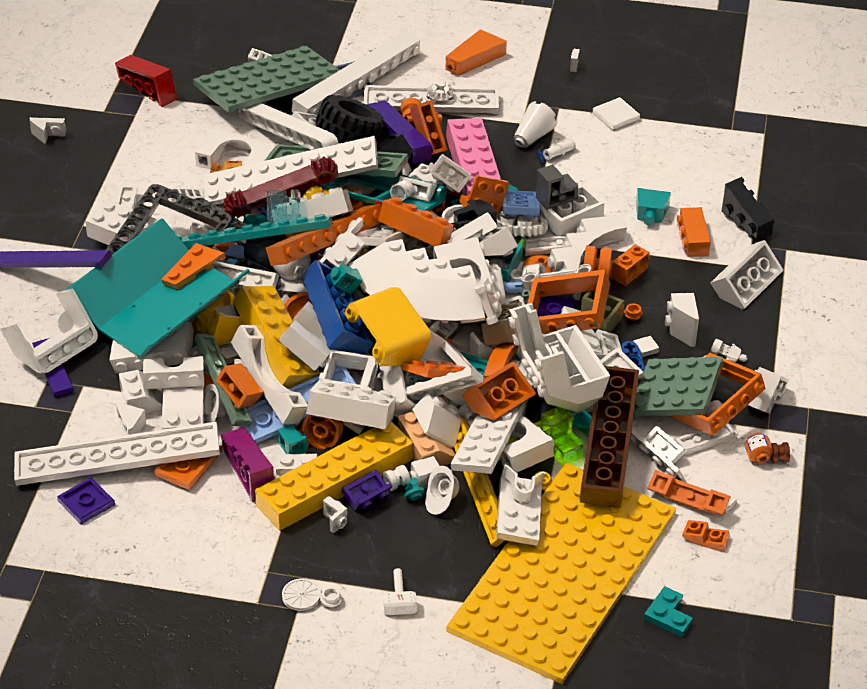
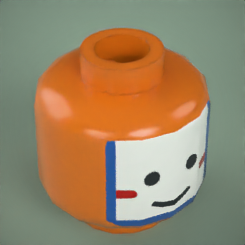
M758 432L748 436L745 441V450L749 459L758 463L767 462L773 455V446L769 437Z

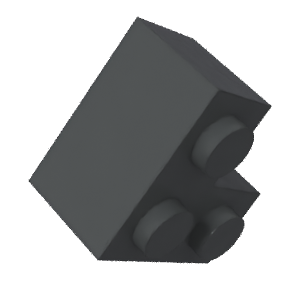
M554 165L537 169L536 199L546 210L578 200L579 185L569 174L562 175Z

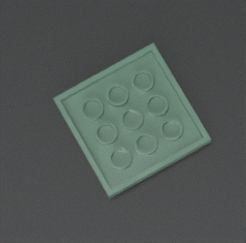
M723 357L648 359L643 372L644 378L640 380L637 388L634 417L706 415L724 365Z

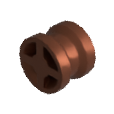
M771 443L773 446V455L770 457L771 462L777 463L779 460L789 462V443Z

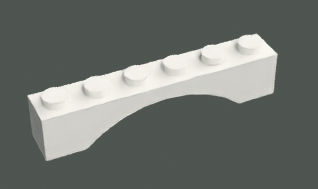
M240 325L231 341L232 346L254 380L264 391V396L282 424H299L307 410L308 405L300 392H293L287 389L275 377L267 359L264 337L257 326Z

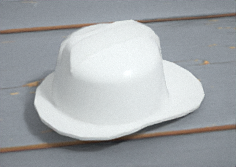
M214 384L207 385L204 390V423L215 422L216 418L224 417L227 414Z
M446 466L436 467L430 474L425 505L427 510L434 515L444 512L450 505L451 500L459 492L458 479Z

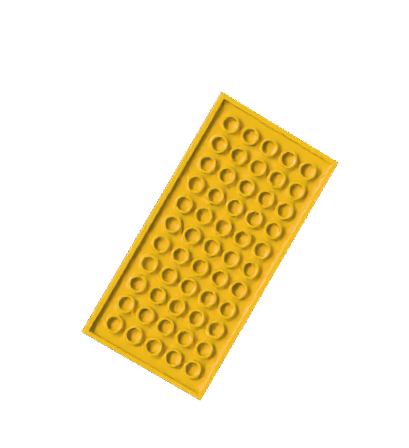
M569 463L564 464L541 496L538 545L508 541L446 626V632L562 685L676 513L675 507L627 487H624L621 508L580 503L583 469Z

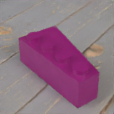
M244 427L221 434L222 449L250 500L252 502L256 501L255 489L276 479L273 465Z

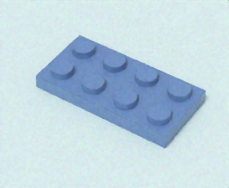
M507 190L502 204L503 214L509 217H516L519 214L527 218H534L535 215L540 216L539 201L536 199V192Z

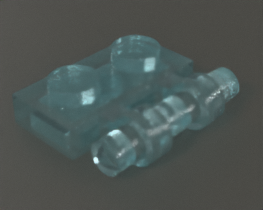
M267 190L268 222L276 224L284 219L296 221L297 218L301 217V214H299V203H301L298 190H291V197H287L286 190ZM287 203H291L292 214H287Z

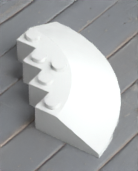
M402 239L385 242L348 264L349 267L358 269L363 280L360 286L364 293L367 292L369 295H372L390 287H398L403 291L423 321L431 322L432 319L442 320V323H449V321L461 320V323H471L486 320L480 297L474 290L477 283L471 265L452 269L448 256L429 260L425 248L406 251Z

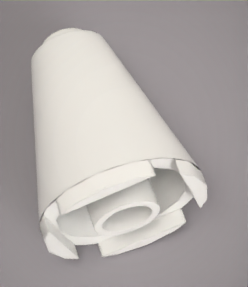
M537 101L530 103L514 135L517 146L526 148L557 126L558 120L555 121L554 117L556 115L550 107L544 103H540V105L535 104Z

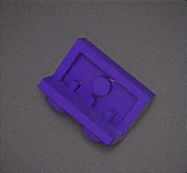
M375 470L344 487L342 492L354 511L359 508L364 510L373 504L372 501L376 499L381 501L389 496V491L393 486L391 483L386 485L379 472Z

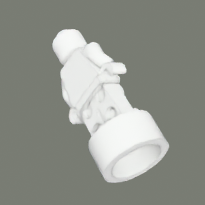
M715 339L710 353L723 355L732 362H737L739 359V361L744 363L748 359L746 355L741 354V349L736 347L735 344H732L730 347L719 339Z

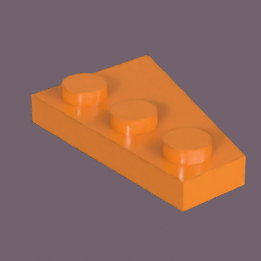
M195 243L161 279L162 283L165 286L178 290L194 280L196 274L205 269L207 271L212 268L211 264L218 260L221 262L226 259L225 253Z

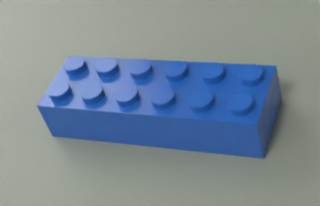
M315 260L302 274V278L305 283L304 286L308 291L309 299L313 304V310L316 312L317 321L322 328V334L325 336L327 347L330 350L365 355L373 345L363 320L360 317L358 322H350L344 314L347 306L355 302L353 295L335 287L330 277L333 268Z

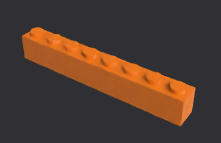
M381 205L361 207L333 219V223L329 228L304 231L266 247L270 265L288 264L336 243L337 237L341 233L344 234L348 230L349 224L353 220L356 221L359 217L363 219V227L357 233L380 224L381 222L378 219Z

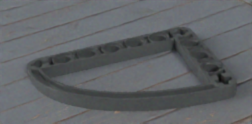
M152 184L148 187L106 250L114 254L115 252L112 249H120L138 236L159 204L215 227L214 230H217V232H222L230 227L231 216L224 211L167 187ZM175 198L177 201L171 202L168 199ZM145 202H150V203H152L153 205H152V206H146V205H144V203H145ZM185 205H191L194 208L188 209ZM202 212H208L210 215L205 216ZM136 214H143L145 217L140 218ZM135 225L137 229H130L128 226ZM120 237H127L130 240L123 241ZM215 244L207 245L206 247L212 248Z

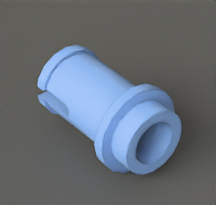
M503 281L505 296L510 293H522L521 281L509 283Z

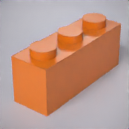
M432 100L409 107L416 130L433 146L432 155L448 150Z
M702 207L681 208L680 215H677V226H680L679 235L680 238H683L682 248L686 250L687 257L709 256L711 242Z

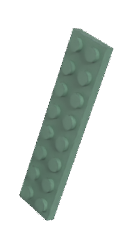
M278 144L264 161L310 151V149L303 146ZM377 152L378 169L353 175L396 177L407 163L408 154Z

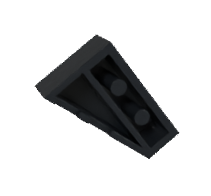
M739 177L725 184L721 212L748 235L758 240L773 232L774 218L763 203H758L753 197L755 193L752 189H747L744 185L745 180L743 177Z

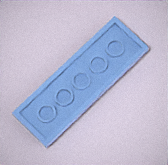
M345 367L335 368L332 377L333 381L355 384ZM319 376L291 387L289 390L300 392L308 405L309 392L319 381ZM267 399L259 401L253 406L246 407L253 423L250 427L244 428L248 434H251L256 444L278 435V429L291 425L282 424ZM307 410L299 424H292L294 427L303 423L305 418L309 415L307 414Z

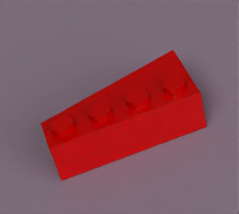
M133 55L115 62L118 77L130 86H135L140 93L148 94L150 100H157L159 106L164 107L178 99L173 82V74L169 68Z

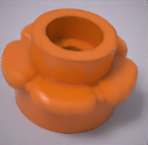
M629 304L624 310L625 317L632 321L640 319L643 314L638 304Z

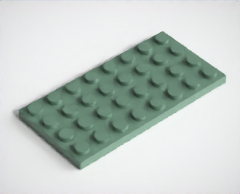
M301 46L295 50H287L284 53L274 54L271 57L260 58L254 62H246L240 66L216 71L209 75H202L199 78L193 79V85L229 113L312 88L340 70L309 47Z

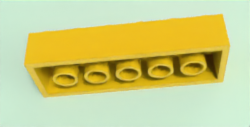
M242 286L233 303L244 325H256L264 337L267 359L278 381L289 389L319 376L320 371L318 368L314 371L279 341L282 334L293 321L275 287Z

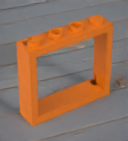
M606 270L534 278L527 304L532 303L533 309H536L537 312L541 297L596 290L593 307L590 311L538 317L542 334L546 335L574 325L579 330L602 328L610 287Z
M709 353L707 356H705V357H711V356H712V357H720V356H717V355L712 354V353ZM723 358L724 365L720 375L744 384V386L709 417L703 415L669 417L713 436L766 389L762 374Z

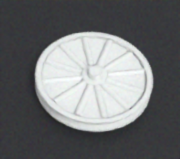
M309 579L292 580L284 586L282 591L284 604L292 610H310L320 601L321 590L314 581Z

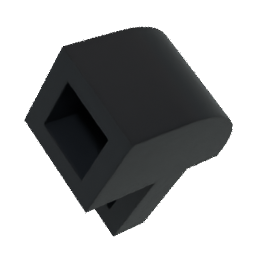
M469 200L466 207L454 211V222L475 220L485 213H489L497 225V212L486 201Z

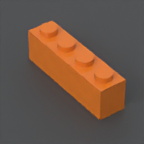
M397 197L383 200L378 219L381 223L433 246L447 244L454 226L447 219L435 217L429 211H421L413 204H405Z

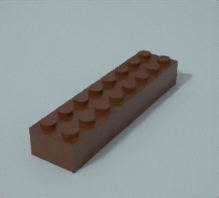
M604 366L610 374V378L603 397L593 405L581 482L580 503L621 508L639 370Z

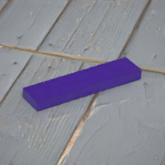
M49 338L33 342V349ZM63 364L50 372L44 373L54 397L73 392V387Z

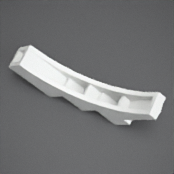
M622 215L581 219L580 225L577 227V233L566 234L562 248L551 249L550 257L547 259L549 268L553 272L576 269L584 260L586 245L599 248L612 242L624 240L627 225ZM581 292L570 294L574 300L580 299Z

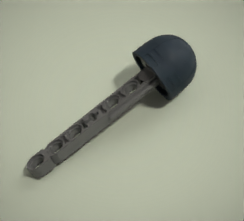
M194 198L195 200H198L202 203H205L221 211H224L216 205L211 204V202L205 200L204 198ZM202 212L205 216L210 215L208 212ZM235 217L231 218L230 227H235V230L242 229L246 225ZM281 234L241 240L239 242L245 245L244 258L276 272L273 266L270 265L266 247L287 239V236Z

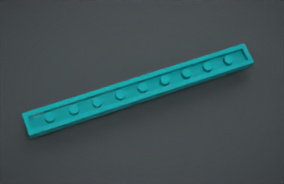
M318 214L310 219L299 217L296 221L284 219L276 224L264 222L256 227L245 225L242 229L236 230L235 227H230L222 232L211 230L202 235L191 233L188 237L177 236L187 248H191L195 243L207 246L329 228L333 222L331 215Z

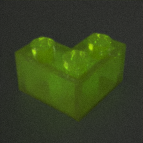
M556 407L542 414L541 430L553 439V457L563 467L565 463L570 464L582 458L584 444L581 438L572 432V414L564 408Z

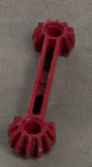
M323 156L320 159L317 158L316 161H311V165L247 190L241 191L239 189L236 192L232 190V193L226 194V198L223 199L224 210L231 218L237 217L239 219L241 216L245 217L246 214H251V210L318 184L323 186L327 183L329 185V182H334L335 178L338 177L337 163L331 157L325 158Z

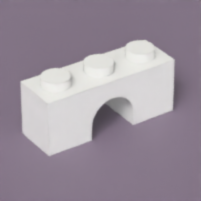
M203 356L183 357V363L177 367L164 365L163 358L143 359L144 389L204 386Z

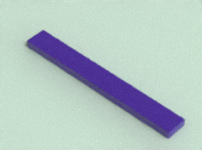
M109 250L0 251V268L103 267L112 254Z

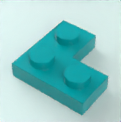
M666 586L662 588L644 614V620L680 637H683L689 629L693 618L676 610L683 600V594Z

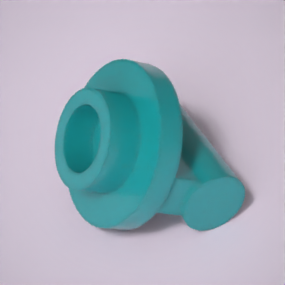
M411 478L405 488L407 492L404 496L406 499L410 498L411 501L420 499L425 492L423 487H418V480L416 478Z

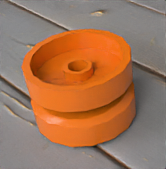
M586 245L584 264L590 265L592 271L605 269L609 279L613 260H611L612 248L603 247L600 251V258H596L597 248Z

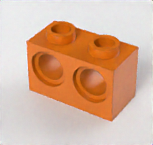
M634 244L613 261L611 279L627 286L648 269L650 252Z

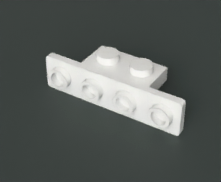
M485 213L452 232L447 244L478 237V240H480L481 237L497 229V225L490 214ZM433 245L428 246V248L432 249L435 247Z
M361 217L349 224L348 230L337 237L336 243L332 248L328 247L320 260L321 263L325 265L330 264L333 267H339L342 263L348 266L365 247V242L355 236L363 227V219Z
M658 426L645 438L632 429L630 440L633 443L637 441L640 444V449L645 454L650 452L653 455L652 459L659 466H666V471L669 475L674 476V478L677 476L680 480L685 478L681 471L673 465L685 453V450Z

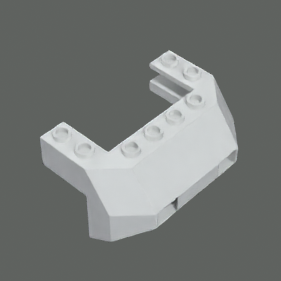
M532 303L509 310L511 317L508 318L511 329H514L515 332L512 335L515 346L518 345L523 358L521 360L524 371H527L528 378L532 379L533 386L537 388L539 396L543 397L547 404L579 412L589 409L603 397L610 374L576 325L542 335L536 309H533Z

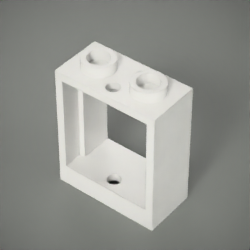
M337 350L330 351L327 363L324 366V372L320 373V381L321 379L332 380L335 368L339 366L364 370L360 385L349 384L356 388L369 387L372 389L378 371V363L373 356ZM333 381V383H336V384L346 383V382Z

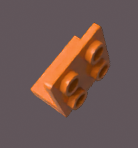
M476 175L470 194L468 196L461 195L459 202L466 207L469 200L486 201L496 210L499 216L509 182Z

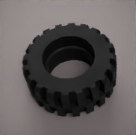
M328 95L322 101L315 123L317 127L333 133L339 143L374 136L377 144L384 126V118L374 108L358 100L341 95Z

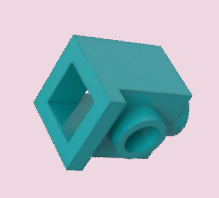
M343 263L339 267L335 266L331 271L330 277L333 285L349 294H352L363 282L358 269H353Z
M292 424L278 429V444L285 454H303L307 452L306 436H302L301 432L297 431Z

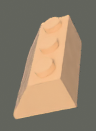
M413 411L398 416V428L413 442L414 461L434 456L439 466L451 464L456 455L453 449L426 435Z

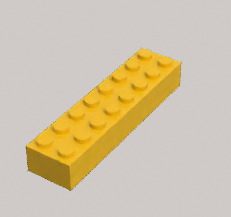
M392 422L389 423L386 429L373 427L255 489L256 507L281 531L323 508V500L328 496L335 501L344 497L345 495L342 492L344 487L377 470L383 476V472L394 470L396 467L413 460V442Z

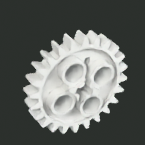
M500 211L499 216L497 215V227L508 226L511 234L514 236L524 237L526 235L531 237V235L538 236V234L543 235V233H546L548 220L541 215H535L534 218H527L519 214L516 217H509L503 214V211Z

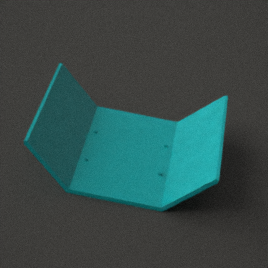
M161 218L112 254L103 267L93 268L66 290L74 289L91 322L100 332L143 359L237 286L250 270L246 269L235 279H231L212 267L207 271L204 269L196 274L194 280L178 290L163 285L161 279L189 250L166 221Z

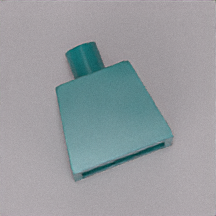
M637 188V219L643 220L646 225H653L654 222H663L670 206L671 192Z

